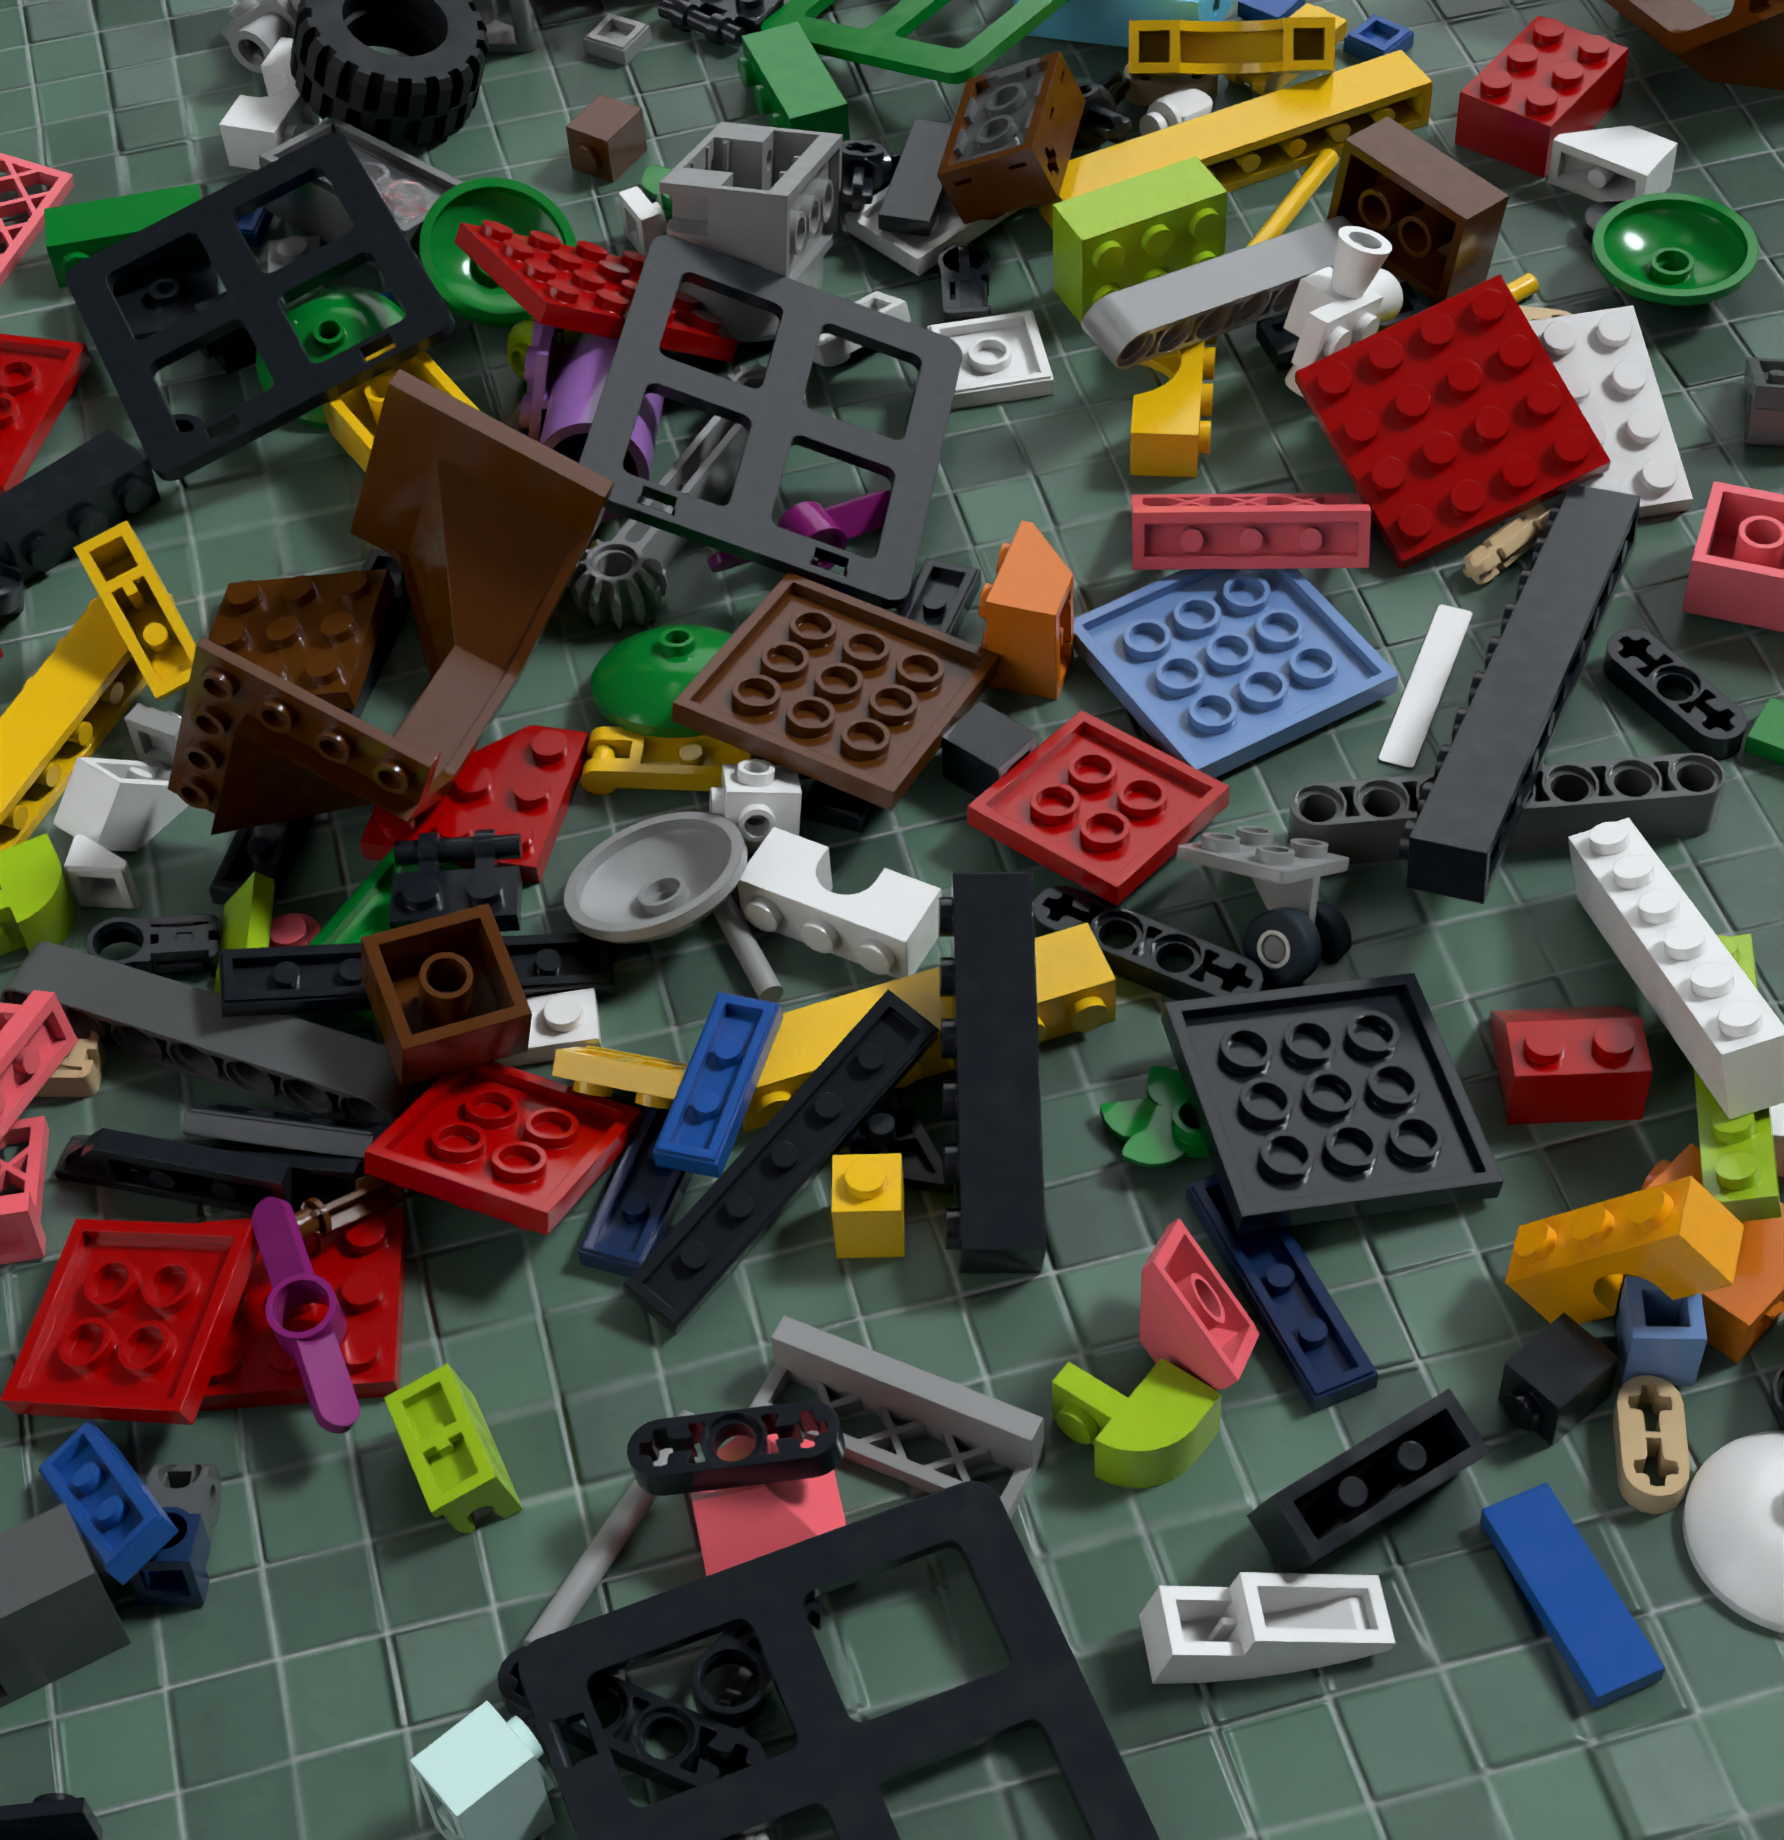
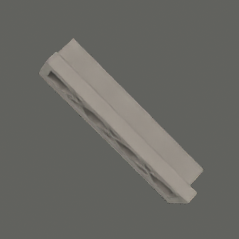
M785 1315L783 1316L771 1337L775 1365L749 1408L775 1405L790 1380L815 1390L819 1401L830 1406L836 1412L838 1418L861 1410L879 1416L884 1431L861 1439L843 1433L846 1445L843 1458L931 1494L962 1482L971 1481L967 1469L985 1463L994 1462L1012 1469L1014 1472L1000 1497L1010 1520L1012 1519L1045 1455L1043 1417ZM829 1396L838 1400L830 1401ZM893 1422L900 1424L901 1426L894 1427ZM818 1431L805 1432V1439L815 1442L816 1436L819 1435ZM930 1436L944 1443L949 1457L921 1465L907 1459L901 1444L920 1437ZM891 1447L893 1453L886 1451L884 1449ZM958 1448L966 1452L959 1453ZM956 1473L958 1479H955L949 1475Z

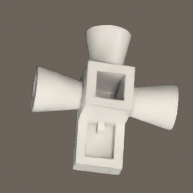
M1357 226L1340 228L1333 268L1328 266L1300 279L1283 327L1300 337L1291 361L1293 366L1285 377V383L1288 388L1299 396L1303 397L1295 382L1296 371L1375 334L1381 322L1392 320L1400 312L1403 303L1401 285L1393 274L1385 269H1381V266L1392 251L1391 243L1382 235Z

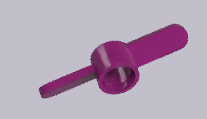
M879 490L826 508L813 501L801 502L789 508L780 517L777 526L846 550L847 539L881 528L890 490ZM718 551L707 559L713 573L751 562L723 551ZM813 557L811 564L827 570L835 565Z
M266 1197L257 1204L253 1211L252 1227L273 1288L265 1306L267 1321L281 1349L288 1356L296 1359L317 1423L331 1433L347 1432L357 1421L360 1415V1406L340 1349V1344L346 1334L347 1324L345 1315L332 1286L325 1279L314 1274L291 1205L287 1201L276 1197ZM319 1303L329 1307L322 1322L310 1330L292 1332L284 1329L289 1315L300 1306Z

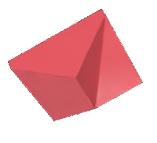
M1180 1218L1167 1226L1142 1268L1139 1341L1155 1363L1162 1357L1216 1391L1226 1389L1239 1381L1261 1332Z
M770 1434L768 1438L772 1454L778 1453L779 1450L775 1440L778 1439V1435ZM738 1435L719 1449L717 1456L726 1461L744 1459L754 1450L756 1441L749 1436ZM804 1439V1442L800 1445L801 1448H810L815 1446V1442ZM834 1470L815 1478L690 1493L706 1577L846 1525Z

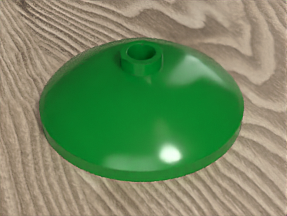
M500 177L468 180L446 191L429 209L422 224L419 237V260L449 309L478 324L492 327H513L516 323L532 316L454 243L460 222L481 226L483 220L495 221L511 228L514 231L513 234L529 237L530 231H540L558 238L561 244L576 247V238L568 219L561 209L539 190L522 182Z
M1682 193L1647 194L1619 203L1600 218L1595 227L1592 240L1593 260L1601 274L1619 290L1636 299L1669 307L1703 305L1734 293L1745 285L1753 275L1759 254L1756 234L1748 222L1738 213L1716 201Z
M331 286L316 289L289 302L284 308L290 324L310 361L313 363H321L400 322L405 317V313L385 296L354 286ZM338 334L332 339H325L329 335ZM256 350V369L264 392H266L273 386L274 380L260 353ZM322 406L294 419V421L307 426L330 429Z
M676 624L643 631L624 639L599 660L592 672L591 694L595 707L608 721L634 733L664 738L705 735L672 721L673 701L733 634L712 627Z

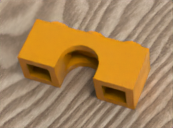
M1688 1176L1520 1225L1514 1241L1505 1283L1548 1322L1552 1323L1565 1312L1575 1322L1583 1324L1615 1315L1623 1274L1637 1276L1652 1282L1672 1300L1733 1285L1744 1225L1693 1176Z

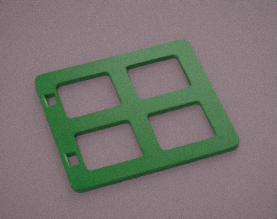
M790 0L763 21L761 31L798 21L817 54L943 83L961 84L967 82L969 78L978 76L1069 0H1020L968 44L956 49L905 38L951 0H902L877 21L865 28H856L815 19L817 15L837 0Z

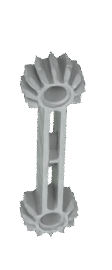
M757 360L754 367L745 368L741 365H736L734 375H723L720 377L751 388H760L766 367L762 366ZM804 394L803 403L807 407L806 394ZM714 415L658 484L718 505L734 484L748 434L747 430L738 423ZM647 497L642 502L644 505L672 514V506ZM628 519L611 541L602 542L593 538L591 548L586 549L569 582V590L573 594L574 605L578 609L580 616L592 618L596 627L611 621L620 630L623 623L630 620L643 625L646 613L660 612V603L662 597L666 595V588L668 586L666 569L688 543L689 539L632 519Z

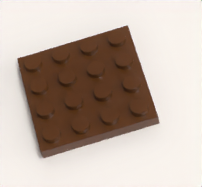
M788 572L673 701L672 721L892 811L940 749L946 731L970 710L997 675L1000 655Z

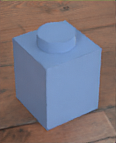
M1626 1276L1615 1320L1621 1384L1635 1376L1652 1375L1661 1377L1673 1385L1695 1386L1707 1343L1701 1293L1672 1300L1652 1282L1640 1277Z

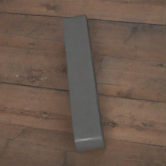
M1702 753L1544 764L1539 771L1506 852L1569 847V836L1591 830L1594 826L1604 822H1616L1628 817L1645 840L1694 837L1705 834L1713 828L1717 819L1725 783V771L1718 761ZM1435 773L1319 782L1303 785L1294 792L1290 800L1288 843L1290 844V840L1295 838L1326 842L1329 844L1328 853L1349 857V864L1403 860L1399 859V845L1403 828L1408 820L1417 821V806L1422 787L1425 782H1435Z
M37 943L1 993L3 1003L22 1005L33 990L55 992L77 1039H89L91 1031H94L99 1035L103 1048L312 1114L392 1124L418 1084L415 1083L401 1087L386 1045L285 1014L222 1017L220 994L54 943Z

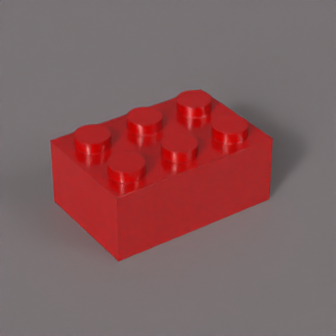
M1538 15L1460 91L1455 143L1545 178L1549 174L1553 139L1558 134L1592 130L1621 100L1629 48L1610 42L1603 36L1591 35L1564 25L1557 19Z

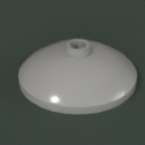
M676 812L641 821L612 835L591 850L580 861L571 873L565 887L564 904L572 923L579 931L592 938L623 944L642 943L674 935L703 920L730 896L747 864L748 853L746 844L740 830L732 821L709 812Z

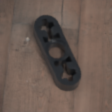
M1625 629L1616 632L1609 638L1603 670L1606 677L1692 752L1702 753L1715 760H1725L1733 757L1740 751L1747 719L1744 712L1652 634L1639 629ZM1665 687H1676L1687 692L1690 697L1685 700L1674 701L1663 697L1658 691Z
M801 1401L653 1420L642 1425L633 1433L627 1446V1456L635 1479L643 1490L653 1495L668 1496L820 1477L831 1472L839 1465L844 1457L846 1445L839 1418L830 1406L818 1401ZM818 1431L819 1435L815 1438V1446L801 1448L800 1444L804 1442L805 1432ZM770 1434L778 1435V1439H775L779 1450L778 1453L772 1454L768 1438ZM733 1436H749L756 1441L754 1450L744 1459L726 1461L717 1456L720 1445ZM697 1443H700L705 1459L704 1462L696 1463L694 1457H698L695 1448ZM666 1448L673 1449V1453L668 1455L666 1465L654 1466L653 1462L658 1461L660 1450Z

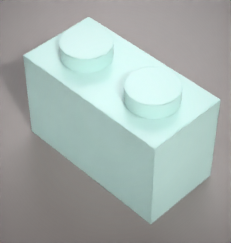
M488 1700L410 1760L435 1827L446 1840H534L556 1823L547 1793L554 1788V1784L546 1770L537 1760L544 1754L541 1745L518 1716H514L506 1722Z

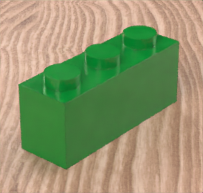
M798 21L742 36L744 57L737 59L739 75L743 86L753 89L758 112L760 115H768L770 127L843 134L842 142L850 140L848 104Z
M199 184L44 209L46 248L59 288L68 287L66 275L78 262L202 199ZM193 242L148 266L209 256L201 242Z

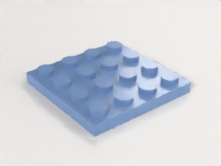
M1182 569L1074 618V650L1164 753L1213 778L1397 692L1399 674L1298 569Z

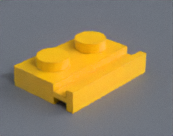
M586 1045V1048L578 1046L556 1049L552 1076L574 1080L573 1091L578 1093L612 1097L613 1088L636 1092L635 1103L670 1109L688 1064Z

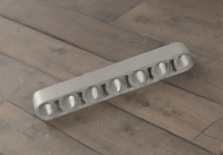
M1337 216L1110 293L1099 299L1086 312L1081 323L1082 330L1118 369H1126L1290 310L1300 279L1325 267L1330 266L1333 268L1338 231L1342 227L1354 225L1346 217Z

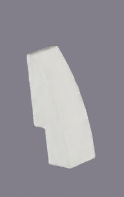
M1240 1572L1230 1587L1158 1586L1139 1615L1152 1684L1206 1683L1294 1673L1387 1652L1396 1644L1379 1575Z

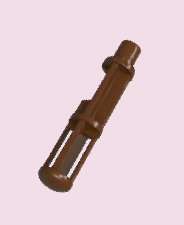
M367 1174L356 1179L354 1182L355 1192L325 1205L317 1198H310L301 1204L299 1211L295 1212L294 1215L302 1239L312 1235L322 1239L334 1231L389 1206L397 1205L420 1192L411 1190L406 1193L403 1188L392 1182Z

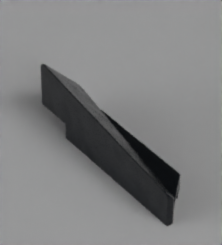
M101 1128L92 1135L72 1136L54 1171L56 1178L247 1214H253L257 1204L266 1197H276L287 1201L294 1213L299 1211L303 1201L310 1198H317L323 1204H328L355 1192L354 1182L356 1179L367 1175L364 1173L363 1158L236 1141L156 1138L107 1128Z

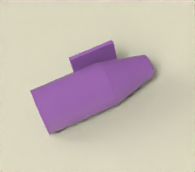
M535 320L531 346H528L525 361L524 379L528 380L527 392L523 395L519 427L529 429L528 437L579 463L619 340L584 333L573 346L557 344V327L542 325ZM654 393L645 394L623 461V468L628 473L646 480L650 479L664 401L663 396ZM640 496L638 503L642 501L644 496ZM605 510L601 522L614 520L622 516Z

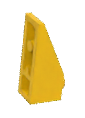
M126 520L74 547L77 556L156 700L159 702L187 687L196 643L128 521Z

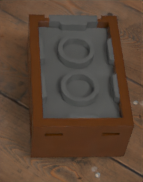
M1060 51L1044 55L1041 60L1038 57L989 72L987 76L982 74L967 79L937 172L939 181L964 224L982 219L994 220L1007 212L1029 206L1040 207L1059 198L1086 102Z

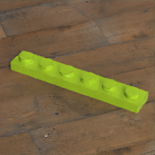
M1751 933L1736 936L1718 935L1717 937L1758 990L1755 952ZM1694 1069L1703 1187L1740 1222L1782 1217L1771 1107L1729 1120Z

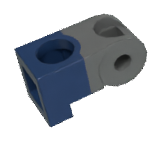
M155 1464L148 1476L146 1487L179 1532L130 1579L139 1605H204L210 1581L206 1565L214 1535L213 1527L217 1522L221 1505L219 1470L214 1464Z

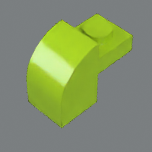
M42 834L0 851V957L25 946L30 954L39 942L61 945L74 927L77 907L60 860L48 834Z
M1162 1357L1129 1398L1069 1361L1052 1381L1053 1419L1057 1422L1060 1429L1074 1441L1084 1445L1090 1443L1094 1445L1095 1477L1112 1485L1126 1488H1150L1168 1483L1190 1469L1220 1432L1222 1394Z

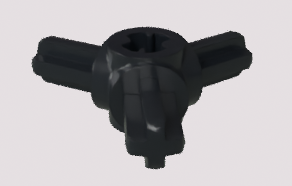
M1113 70L1098 83H1078L1086 102L1072 149H1087L1100 145L1105 141L1115 144L1125 142L1127 140L1126 132L1132 129V124L1129 118L1116 113V106L1126 97V92L1131 89L1129 78H1123L1120 71Z
M868 140L843 141L841 202L851 205V212L855 213L862 212V204H872L873 196L890 185L903 151L888 153L882 145Z

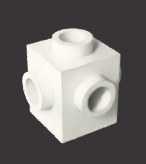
M748 759L741 761L739 764H722L721 787H710L709 813L723 816L738 827L746 844L747 853H755L773 827L799 836L802 791L798 773L761 759Z

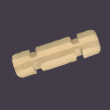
M1540 503L1518 514L1519 517L1513 518L1483 542L1484 545H1479L1464 557L1465 566L1462 569L1464 575L1467 578H1472L1477 585L1488 583L1500 573L1499 570H1504L1531 549L1539 536L1546 537L1550 510H1546Z

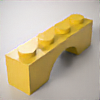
M1292 17L1255 21L1129 20L1128 73L1130 76L1332 73L1335 69V17Z
M1217 336L1139 364L1161 372L1170 380L1154 390L1133 395L1130 431V475L1197 478L1199 455H1210L1211 421H1201V417H1212L1214 384L1203 383V380H1214L1216 347H1206V344H1216Z

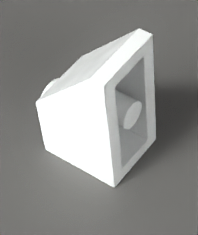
M1632 125L1558 134L1553 139L1548 183L1597 202L1626 201L1642 195L1664 193L1671 186L1678 143Z
M77 757L53 824L73 837L76 834H82L109 851H138L190 805L185 803L177 794L168 790L171 769L160 762Z

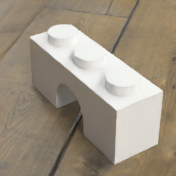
M281 37L261 64L268 96L252 97L239 95L219 124L229 166L258 170L260 169L259 155L321 124L323 121L309 106L310 101L305 102L295 86L296 81L291 75L290 69L292 38Z
M776 827L772 828L749 860L737 884L740 909L745 921L750 922L762 931H774L803 942L817 952L832 953L858 963L868 971L878 975L886 974L899 979L915 974L938 939V898L942 897L941 888L884 868L874 884L860 893L851 895L830 892L833 885L829 847Z

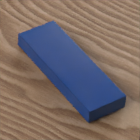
M721 992L717 993L654 1147L653 1156L656 1166L721 1178L783 1020L780 1003Z
M92 1419L86 1421L39 1466V1473L60 1504L65 1502L79 1532L106 1572L122 1585L126 1584L179 1532L108 1433Z
M1547 1482L1482 1509L1480 1517L1482 1527L1594 1709L1662 1680L1665 1670L1664 1665Z

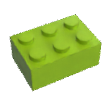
M1195 156L1053 204L1054 291L1081 324L1083 317L1092 305L1110 293L1225 255L1227 190L1199 158Z

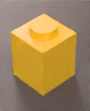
M901 1153L833 1155L831 1213L837 1259L905 1257V1191Z

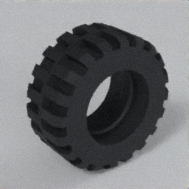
M301 0L298 4L291 49V75L296 81L295 86L305 102L310 101L309 106L322 120L326 117L329 119L336 117L379 140L386 141L391 146L400 147L403 142L409 141L412 142L413 146L426 144L431 141L432 136L438 140L453 132L454 128L464 124L470 117L471 110L475 108L488 53L489 38L486 35L487 27L480 12L476 11V6L472 0ZM368 46L394 49L411 57L384 54Z

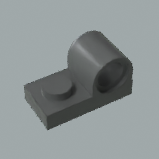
M1747 357L1744 381L1748 391L1744 424V443L1784 447V359Z

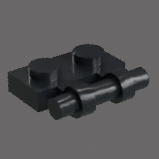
M662 0L658 7V15L669 20L673 28L683 32L694 30L704 34L706 40L719 46L728 43L735 47L742 46V36L761 31L763 21L784 6V0H679L677 2Z
M495 829L476 830L475 835L469 837L441 838L439 832L419 833L418 840L395 841L394 860L396 866L419 865L418 872L393 873L389 916L390 928L394 929L489 903L500 932L520 931L522 902L519 866L498 867V862L504 859L522 858L523 845L521 834L497 835ZM475 861L474 869L442 870L443 863Z

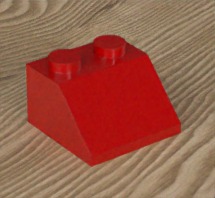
M1623 1005L1490 1011L1489 1020L1507 1125L1642 1120L1653 1070L1641 1016Z

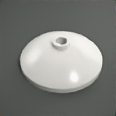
M1774 1430L1750 1434L1736 1439L1721 1447L1703 1463L1696 1473L1686 1497L1683 1511V1534L1693 1566L1710 1591L1721 1602L1745 1619L1784 1633V1430Z

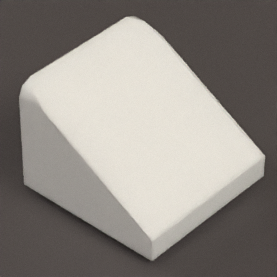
M76 834L64 867L79 906L139 909L141 899L127 861L88 837Z

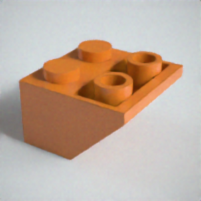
M1021 520L1012 543L1004 542L1000 549L997 561V577L994 583L987 582L981 592L978 614L980 618L986 619V629L983 634L981 647L1000 655L998 673L989 686L1057 700L1074 660L1073 573L1035 524Z

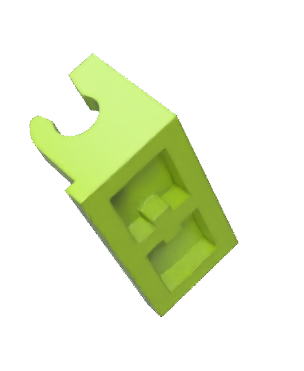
M448 1363L384 1397L429 1510L435 1518L443 1515L457 1531L473 1533L475 1526L470 1514L480 1507L492 1506L494 1513L505 1519L523 1509L475 1396Z

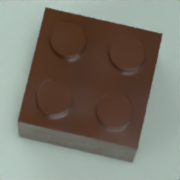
M489 903L361 937L360 977L401 1087L528 1051L532 1012Z

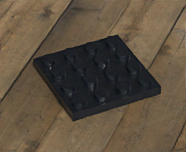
M1415 973L1165 1002L1161 1022L1237 1233L1498 1197L1504 1182Z

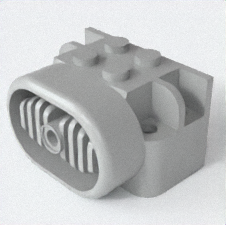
M720 122L659 182V193L669 194V198L672 201V218L667 223V235L681 238L820 290L823 282L824 255L833 246L840 224L843 134ZM689 282L679 284V291L699 300L698 310L720 318L723 321L721 327L738 342H762L775 339L779 319L773 313Z

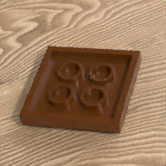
M388 568L229 583L208 640L342 710L356 709L393 595L395 583Z

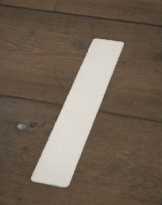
M1447 605L1438 606L1380 752V761L1408 768L1414 767L1473 615L1471 611Z

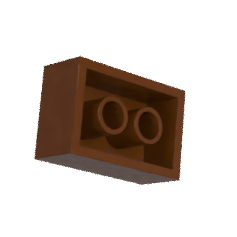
M1387 116L1345 139L1327 220L1337 216H1344L1354 226L1372 230L1385 237L1391 243L1392 251L1382 266L1402 280L1407 281L1412 287L1438 304L1486 281L1509 195Z

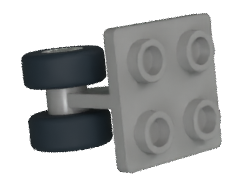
M1239 826L1236 829V835L1207 832L1202 834V839L1199 842L1178 845L1176 858L1178 860L1252 878L1268 911L1256 916L1248 925L1243 940V952L1245 957L1254 961L1262 970L1263 983L1274 987H1285L1300 983L1314 973L1320 959L1327 964H1334L1351 948V931L1345 917L1334 906L1326 902L1317 901L1321 876L1348 871L1349 857L1328 853V843L1314 839L1295 838L1291 839L1289 844L1274 840L1273 830L1255 826Z

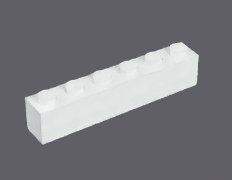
M1628 817L1616 822H1604L1594 826L1591 830L1569 836L1568 842L1577 899L1729 1120L1784 1103V1025Z

